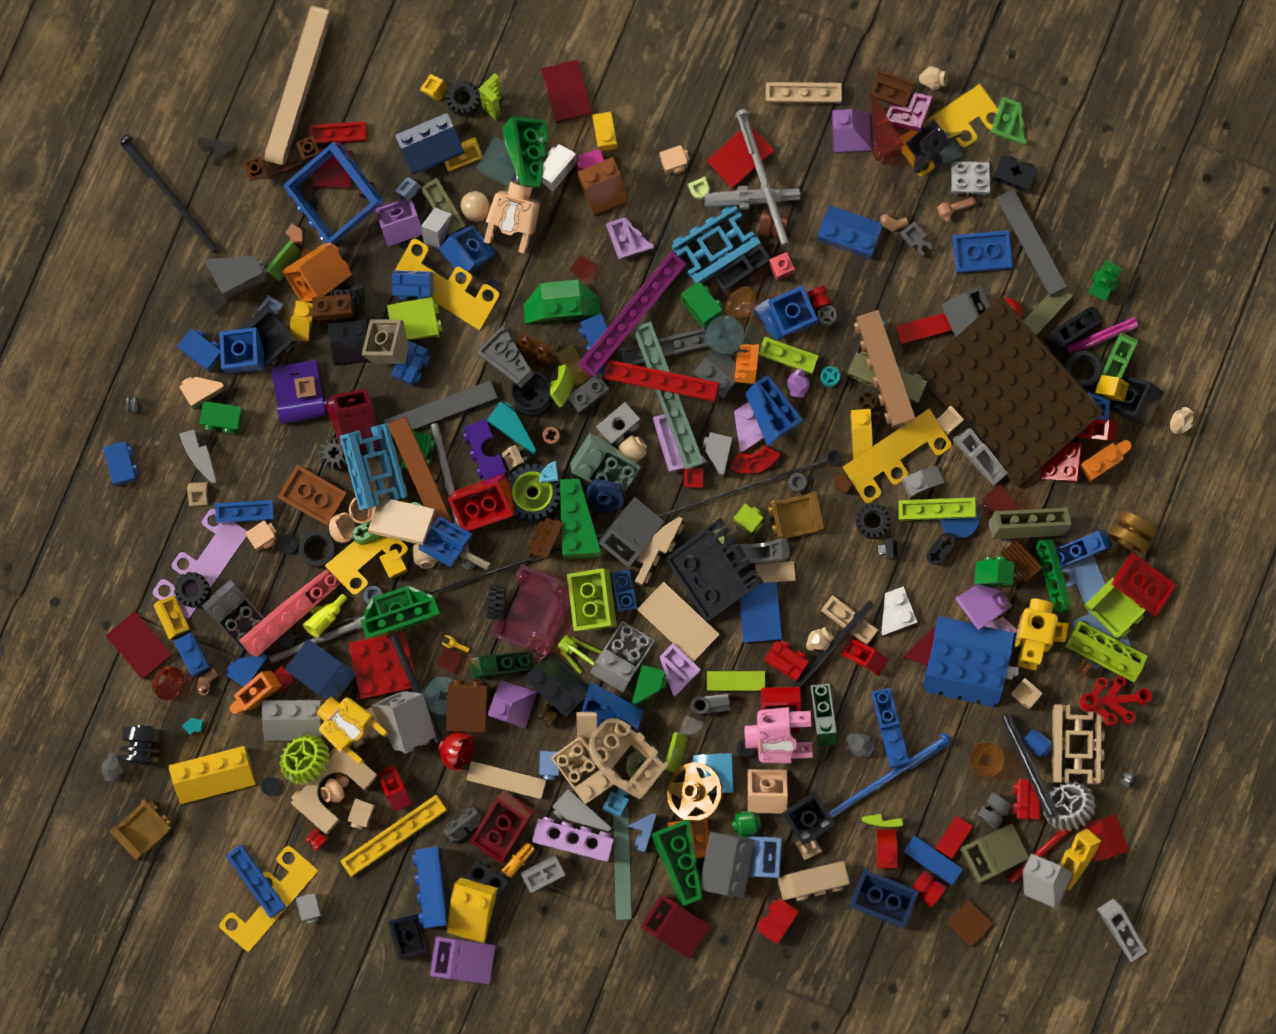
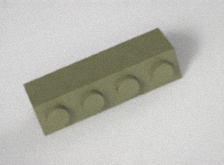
M862 351L861 353L856 352L847 376L875 388L872 377H874L873 370H869L866 359H868L867 353ZM898 366L909 401L917 405L927 381L924 380L923 376L915 373L913 375L908 374L906 369Z
M1068 508L995 511L988 522L992 539L1064 536L1072 525Z

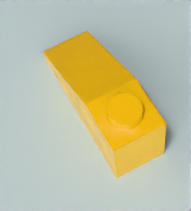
M871 409L851 410L853 460L872 447Z

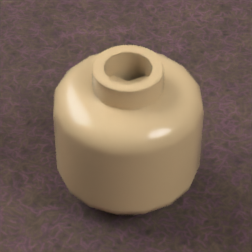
M630 436L618 448L623 455L636 463L646 455L645 449L647 446L639 436Z
M415 544L413 546L415 564L423 569L432 568L438 560L418 550L419 544Z

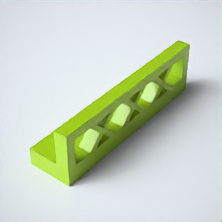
M494 73L479 88L483 109L497 121L501 117L498 101L503 95L499 77Z
M1080 620L1077 622L1065 646L1132 682H1135L1148 657ZM1079 628L1086 631L1088 635L1078 632ZM1097 639L1103 640L1105 644H1101ZM1117 647L1122 651V653L1115 651L1114 648ZM1132 657L1140 659V663L1134 661Z

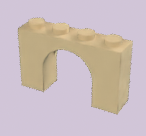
M336 748L330 753V763L325 765L327 770L321 772L322 777L317 776L316 782L311 780L310 785L305 784L306 786L302 791L297 790L291 797L293 799L291 804L325 834H328L340 819L329 811L320 800L319 789L324 779L332 774L342 773L348 775L364 790H367L378 777L364 763L359 765L346 753L342 754Z

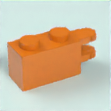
M1124 440L1116 446L1112 443L1083 462L1079 468L1089 483L1119 464L1124 459L1123 455L1130 451L1129 449L1132 447L1131 442Z
M272 671L261 672L234 695L237 700L231 704L230 711L233 714H240L247 710H254L262 704V701L268 699L281 688L282 685Z

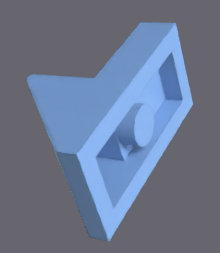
M652 813L628 826L643 831L642 835L638 834L635 843L639 851H646L656 814Z

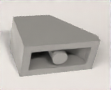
M710 432L709 437L704 439L703 448H706L705 454L719 476L724 477L732 437Z
M937 465L920 470L902 479L909 499L945 483Z

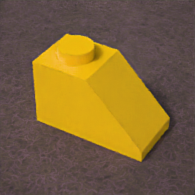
M611 112L592 115L598 149L601 152L617 149Z

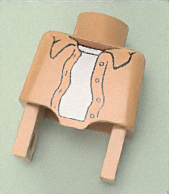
M511 181L508 192L499 191L495 194L486 222L489 224L484 239L485 243L492 242L497 225L504 234L512 235L515 232H522L523 236L518 252L525 253L527 251L530 236L535 232L540 207L538 200L530 198L532 187L521 186L519 182Z

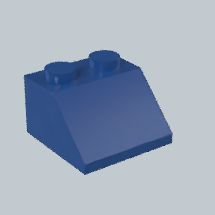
M474 225L450 235L439 248L454 268L461 267L470 274L496 255L493 248L484 242L483 236ZM458 272L462 278L466 276L463 272Z
M803 286L768 301L783 336L801 332L819 324Z
M256 327L219 332L222 370L231 374L265 369L264 349Z

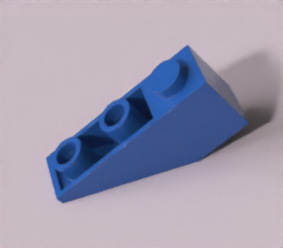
M602 314L580 322L581 328L578 330L582 339L586 338L589 344L586 346L587 351L590 350L607 329ZM606 362L597 371V374L601 373L602 378L604 376Z
M1099 530L1059 547L1056 551L1062 568L1113 548L1107 531Z

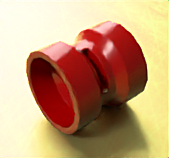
M826 286L816 287L808 291L809 298L813 299L812 306L814 310H819L823 306H830L832 304L830 298L826 295Z

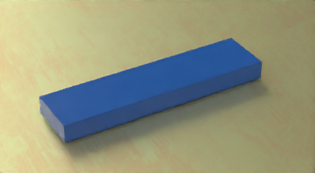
M242 844L226 855L270 919L287 907Z

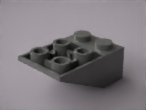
M634 497L598 542L629 568L664 521Z
M231 580L226 582L201 604L205 611L242 651L245 647L239 640L264 619L262 614Z

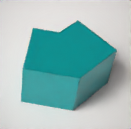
M190 718L182 727L192 736L195 732L202 733L204 721Z

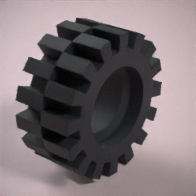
M462 80V82L455 81L456 83H452L450 89H447L446 101L449 109L454 114L457 113L458 116L462 114L468 116L469 113L473 114L474 110L477 111L478 105H480L479 90L469 80L468 82H465V80ZM462 91L469 93L471 97L470 101L464 105L456 101L457 94Z
M363 285L339 286L330 291V296L350 294L351 306L366 301Z
M870 503L863 506L856 517L857 530L868 539L882 537L887 533L891 524L888 510L883 508L884 506L877 505L878 503ZM876 514L880 517L881 523L877 528L867 526L866 518L868 515Z
M187 572V574H182L180 578H177V583L174 584V594L177 600L184 606L191 608L201 606L200 604L209 598L210 585L201 574ZM191 582L197 583L199 586V593L194 597H189L185 593L186 585Z
M490 584L487 619L503 620L506 585Z

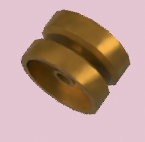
M1120 511L1116 518L1118 525L1111 527L1108 536L1119 545L1138 554L1145 555L1150 547L1147 540H1153L1158 529L1137 515L1127 511Z

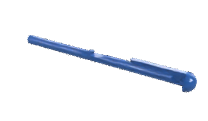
M945 733L940 734L941 739L910 758L909 764L896 767L829 811L828 813L831 818H834L872 792L881 789V786L910 768L912 770L945 747H949L951 737Z

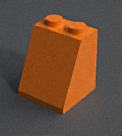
M333 243L321 245L282 270L302 302L312 301L313 297L325 296L352 275L348 264L343 261L339 255L338 248Z

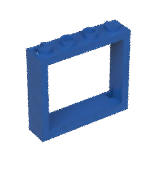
M338 142L331 143L283 185L286 188L288 197L295 200L298 204L297 209L308 217L309 225L313 229H317L320 233V239L326 244L333 243L335 245L384 203V200ZM333 155L370 202L366 208L334 235L298 188L304 180Z

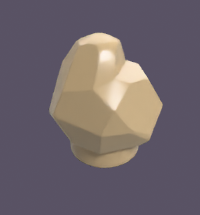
M928 67L920 74L919 81L922 85L936 90L941 88V86L947 85L948 74L947 71H942L939 68Z
M1182 407L1181 410L1174 412L1170 420L1171 431L1179 434L1189 430L1194 426L1195 413L1187 407Z
M827 627L814 630L808 637L806 648L810 651L814 649L827 650L831 645V641L834 640V636Z

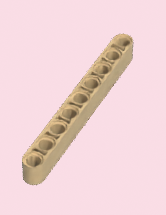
M311 6L266 148L265 161L285 165L331 20V10L317 6Z

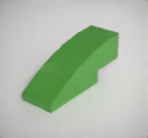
M1120 332L1101 375L1121 378L1138 340Z

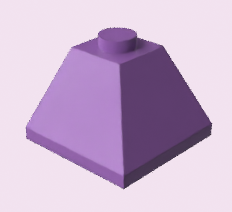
M853 109L833 110L834 153L872 151L870 113Z
M976 585L955 598L977 630L1012 607L1008 598L1001 590L982 585Z
M501 680L488 716L526 729L538 692Z

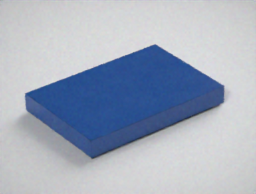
M1009 230L952 235L956 274L1013 269Z
M777 582L762 583L740 599L743 643L782 640Z

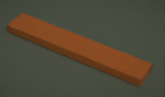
M405 416L388 423L424 507L435 509L432 524L439 516L452 522V517L407 417Z

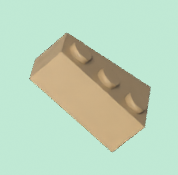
M844 861L777 878L783 900L796 898L797 901L808 898V894L814 893V896L826 894L825 890L828 889L836 892L843 890V886L849 884Z

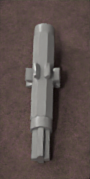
M738 186L737 191L705 193L704 196L705 207L739 206V210H746L749 208V205L768 204L762 189L747 190V186ZM771 189L775 203L800 200L799 189Z

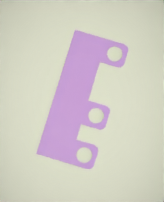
M210 509L202 520L203 526L214 532L215 536L199 559L196 561L186 553L181 552L172 563V568L181 575L187 574V572L201 574L209 583V588H211L239 548L247 532L236 523H220L215 527L210 526L207 519L210 515L215 514V509ZM180 558H187L189 560V567L186 570L178 568L177 562ZM165 579L160 580L153 590V595L162 600L167 597L160 596L158 589L161 585H168L171 592L167 597L174 595L176 598L174 585ZM194 582L187 584L185 587L186 595L189 597L196 596L199 593L198 584ZM177 600L184 617L189 619L197 606L194 608L187 607Z

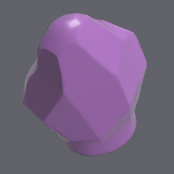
M803 369L795 370L787 380L790 396L805 397V392L808 391L810 383L805 377Z

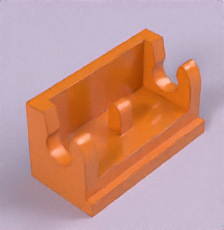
M742 344L740 349L748 350V352H737L734 382L755 384L759 344Z

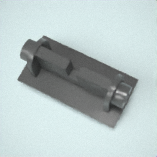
M474 807L466 809L462 812L460 818L449 822L443 832L452 843L458 842L467 835L464 830L466 826L472 831L481 824L483 818Z

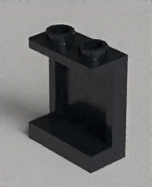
M263 306L240 328H257L264 349L265 366L273 365L274 367L282 361L281 357L285 353L288 354L296 347L295 344L298 342L297 338L270 307Z

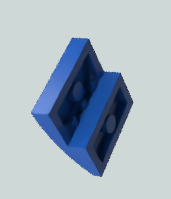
M439 516L430 527L424 545L419 544L418 550L452 567L471 539L472 533Z

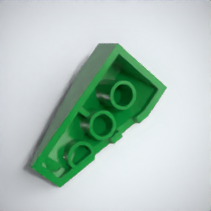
M511 117L502 129L505 145L521 186L539 188L543 171V158L546 154L545 146L548 142L546 120Z

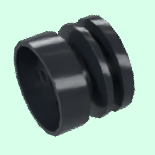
M532 371L534 375L521 388L514 382L512 383L511 396L517 409L522 414L529 417H539L551 408L554 399L550 395L551 386L548 379L543 374ZM533 393H536L537 397H534L533 400H531L530 396H532Z

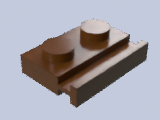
M879 70L870 97L906 108L915 82Z

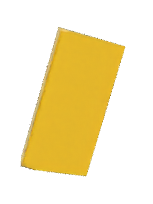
M475 138L461 143L464 154L444 162L448 172L483 158Z
M174 595L157 601L154 604V608L169 639L190 630Z

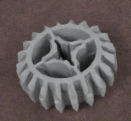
M1076 781L1073 784L1067 782L1066 785L1060 783V787L1056 788L1053 786L1054 791L1048 792L1057 810V815L1048 818L1044 811V816L1055 829L1060 828V830L1064 831L1067 828L1071 832L1072 828L1075 827L1078 830L1079 825L1085 826V821H1091L1090 815H1095V798L1090 789L1086 788L1083 783L1080 785Z

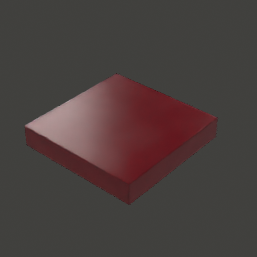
M346 151L353 160V151ZM333 155L313 173L312 186L351 189L352 178Z

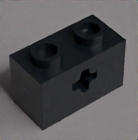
M1002 155L992 181L1028 194L1037 168H1034V165L1029 162H1018L1013 156ZM1014 170L1018 171L1016 176L1013 175Z

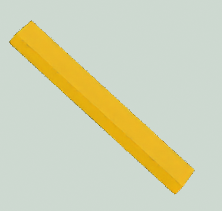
M435 795L342 859L341 863L349 875L353 877L448 810L439 797Z

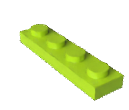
M976 498L899 500L900 521L976 518Z

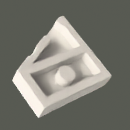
M904 587L885 593L882 636L917 623Z

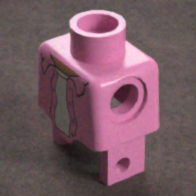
M789 707L760 710L757 713V725L745 726L746 749L758 748L759 760L762 763H791V758H813L812 742L796 743V739L790 734V727H811L810 711L789 712Z

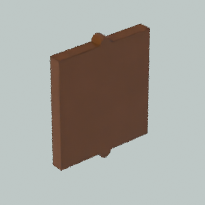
M969 900L959 910H956V914L947 922L970 947L981 937H984V933L993 925Z

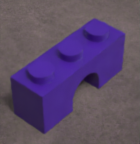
M486 419L464 427L466 430L463 433L467 444L471 443L473 448L470 451L473 462L477 461L480 467L476 469L479 478L487 480L504 473L507 475L500 455L488 457L482 453L484 444L494 440Z

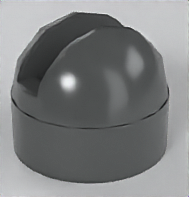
M1130 772L1124 773L1123 776L1125 777L1121 779V783L1124 787L1132 789L1136 785L1138 777Z

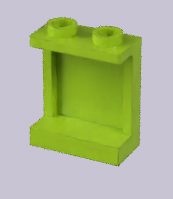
M432 297L387 305L389 319L402 320L404 322L408 341L436 336V338L440 337L439 332H442L441 320L437 321L436 318L439 308L438 303L434 302Z
M1111 578L1084 607L1116 639L1120 636L1124 638L1131 631L1129 627L1133 623L1137 625L1145 617L1143 613L1146 610L1140 608L1135 602L1113 587L1111 583L1114 578Z

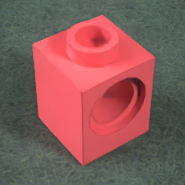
M787 252L769 260V266L776 281L794 274L795 269Z

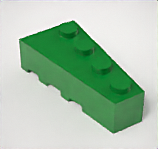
M560 480L561 522L563 523L562 555L564 560L602 558L580 480Z
M689 818L650 834L680 907L701 899Z

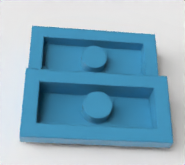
M732 753L693 755V763L705 764L717 773L722 784V793H733ZM697 767L701 778L712 776L707 770ZM717 786L709 794L717 793Z

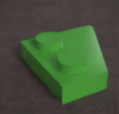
M1002 97L990 133L1024 146L1026 138H1024L1023 132L1024 122L1021 117V103Z

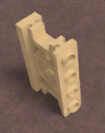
M1053 705L1052 783L1069 782V774H1087V784L1098 785L1100 780H1104V769H1101V761H1104V749H1101V741L1104 742V730H1101V722H1104V718L1095 713V739H1093V731H1082L1083 720H1093L1094 711L1088 712V715H1070V705ZM1062 712H1065V720H1075V731L1065 730L1064 738H1062ZM1069 735L1088 736L1087 754H1069ZM1062 750H1064V758H1074V769H1064V777H1062ZM1093 751H1095L1094 778H1092V770H1082V759H1092Z

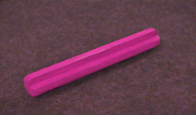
M1135 317L1068 345L1067 351L1069 355H1073L1078 351L1086 350L1118 336L1120 332L1125 333L1137 328L1138 322Z

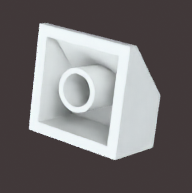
M558 145L556 148L553 147L547 154L548 158L542 163L541 182L552 191L577 163L576 154L561 145Z

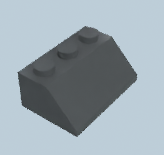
M710 832L700 889L726 896L744 898L755 840L741 835Z

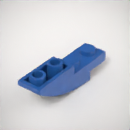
M890 688L871 692L890 769L909 764Z

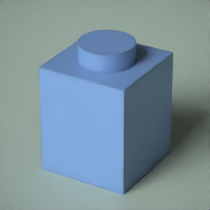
M540 751L539 775L543 776V779L555 780V776H559L560 770L550 758L557 752Z

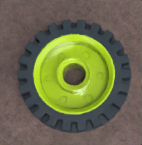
M537 464L521 466L514 470L507 479L513 493L514 515L520 519L532 522L544 520L546 517L551 516L559 506L561 499L559 481L541 484L539 482L540 474L545 466ZM531 488L538 490L536 497H529L527 495Z

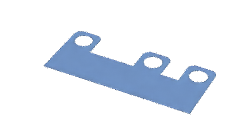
M1094 556L1061 568L1062 572H1066L1070 576L1066 586L1069 587L1077 584L1084 604L1105 585ZM1089 611L1088 615L1073 621L1074 629L1079 620L1087 621L1091 627L1116 639ZM1127 635L1124 638L1120 636L1116 639L1131 647ZM1099 639L1101 644H1105L1103 640ZM1117 647L1114 648L1115 651L1122 653V651ZM1095 663L1091 666L1092 669L1101 667V665Z

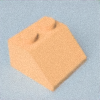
M748 770V812L783 813L786 811L787 770Z

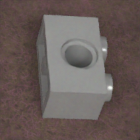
M624 402L597 425L596 430L612 446L614 444L617 446L624 441V436L628 432L633 433L639 428L640 418ZM621 421L625 424V427L622 430H616L614 424Z

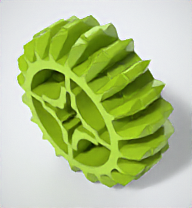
M300 734L298 739L293 737L292 743L287 742L288 747L283 749L285 753L280 755L282 761L279 762L280 770L285 778L294 784L298 783L303 786L304 783L310 785L311 780L316 782L317 776L322 777L321 772L327 770L325 765L330 763L328 760L330 757L329 749L325 742L316 735L310 734L305 736Z

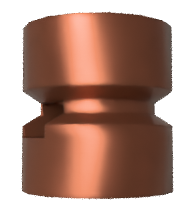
M762 211L757 235L768 237L771 234L773 238L780 240L771 213ZM780 215L784 230L786 231L788 216Z

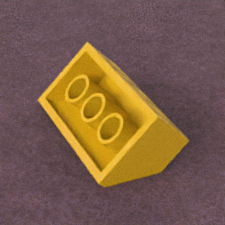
M245 746L169 765L172 782L180 804L256 785L248 750Z

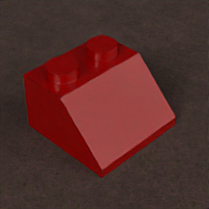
M800 687L761 688V710L789 707V712L801 711ZM790 727V732L801 731V727Z
M1117 814L1086 823L1085 826H1079L1081 832L1088 829L1101 841L1091 859V863L1129 851Z

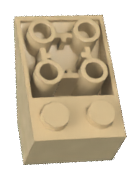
M579 736L550 757L585 804L613 785L592 760L589 753V743L582 736ZM613 767L612 770L616 773L615 775L620 778V775Z

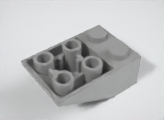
M622 621L595 661V665L590 673L619 691L624 692L655 640Z

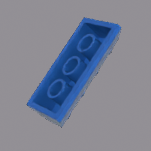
M431 847L416 850V854L413 855V864L418 868V874H415L416 886H420V893L417 894L418 905H422V913H419L420 925L424 924V928L448 926L440 848Z

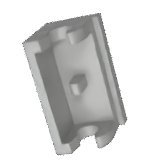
M556 855L521 872L530 893L565 876Z

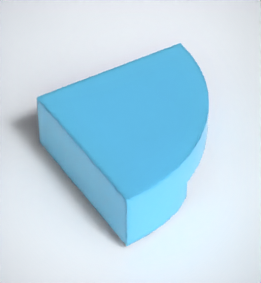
M556 461L549 463L542 470L539 478L540 484L559 481Z

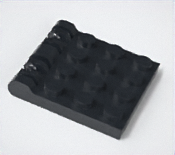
M722 518L713 522L665 557L666 562L706 622L712 620L764 583L760 576L747 583V580L757 574L756 570H751L744 577L741 574L740 570L748 567L750 561L746 560L739 566H736L735 563L743 559L746 554L739 544L726 551L727 547L736 542L734 537L728 539L724 544L720 542L719 538L728 534L729 529L726 527L717 534L714 533L725 525Z

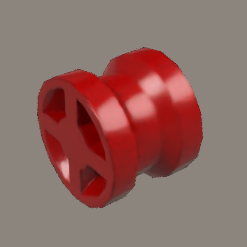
M317 827L308 835L305 842L311 844L314 851H318L329 837L323 835Z

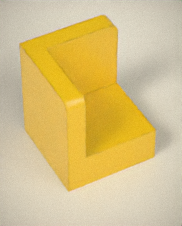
M1101 375L1095 393L1108 400L1124 402L1129 383L1119 377Z
M397 549L379 557L390 580L408 572L401 557L397 560L390 558L399 555Z

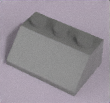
M321 700L262 701L264 741H293V737L298 739L300 734L304 736L306 734L316 735L322 739L319 728L323 724V720L316 713L323 705V702Z

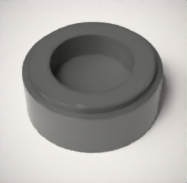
M801 473L792 474L788 480L790 490L796 493L804 491L807 487V478Z

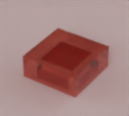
M579 255L569 271L585 282L596 265L582 255Z
M444 647L436 665L454 673L462 655Z

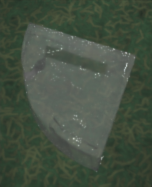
M686 716L680 734H695L702 728L704 722Z

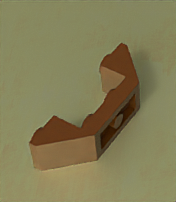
M314 136L296 142L297 147L290 149L285 165L268 162L265 159L262 160L260 156L244 162L243 165L249 181L270 179L309 163L320 154Z

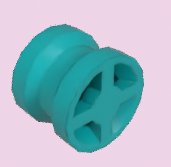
M826 367L821 373V383L828 388L835 387L840 380L839 371L835 367Z

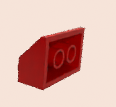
M505 473L455 490L448 497L460 527L466 531L514 515L513 493Z

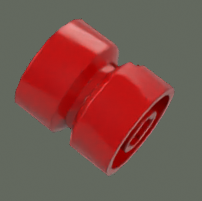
M924 871L911 888L918 891L917 897L922 896L923 901L932 907L947 887L939 881L934 882L933 877Z

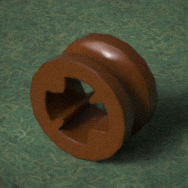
M1086 658L1082 660L1075 673H1081V677L1086 675L1093 664L1092 662L1088 663Z

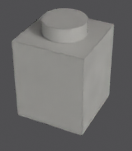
M313 893L296 898L301 921H306L307 924L317 922L318 917L322 916L317 894Z

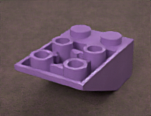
M436 937L430 976L490 984L495 945Z

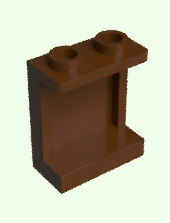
M350 294L312 298L313 316L318 325L356 320L355 304L351 306Z
M453 679V681L449 682L446 731H486L488 683H484L483 680L464 682V679Z

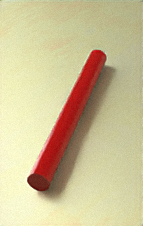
M1067 828L1064 831L1060 830L1033 855L1042 858L1070 831ZM1028 860L1008 877L1012 884L1023 875V870Z

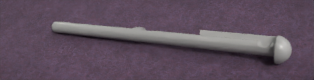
M741 109L736 113V120H739L749 153L752 155L761 182V188L765 194L781 245H787L789 242L747 119L750 114L747 110Z
M436 423L432 424L431 428L445 480L444 486L447 489L448 496H450L455 490L439 426ZM452 509L455 523L453 524L460 527L459 522ZM467 544L464 550L470 552L469 546ZM461 557L462 566L465 569L470 570L475 567L476 564Z

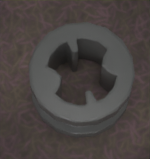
M127 396L126 413H130V411L137 413L138 397L134 396V398Z

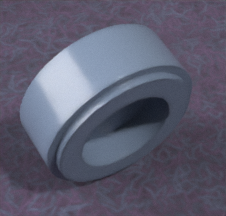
M370 586L364 591V600L369 604L371 598L382 595L383 592L377 586Z

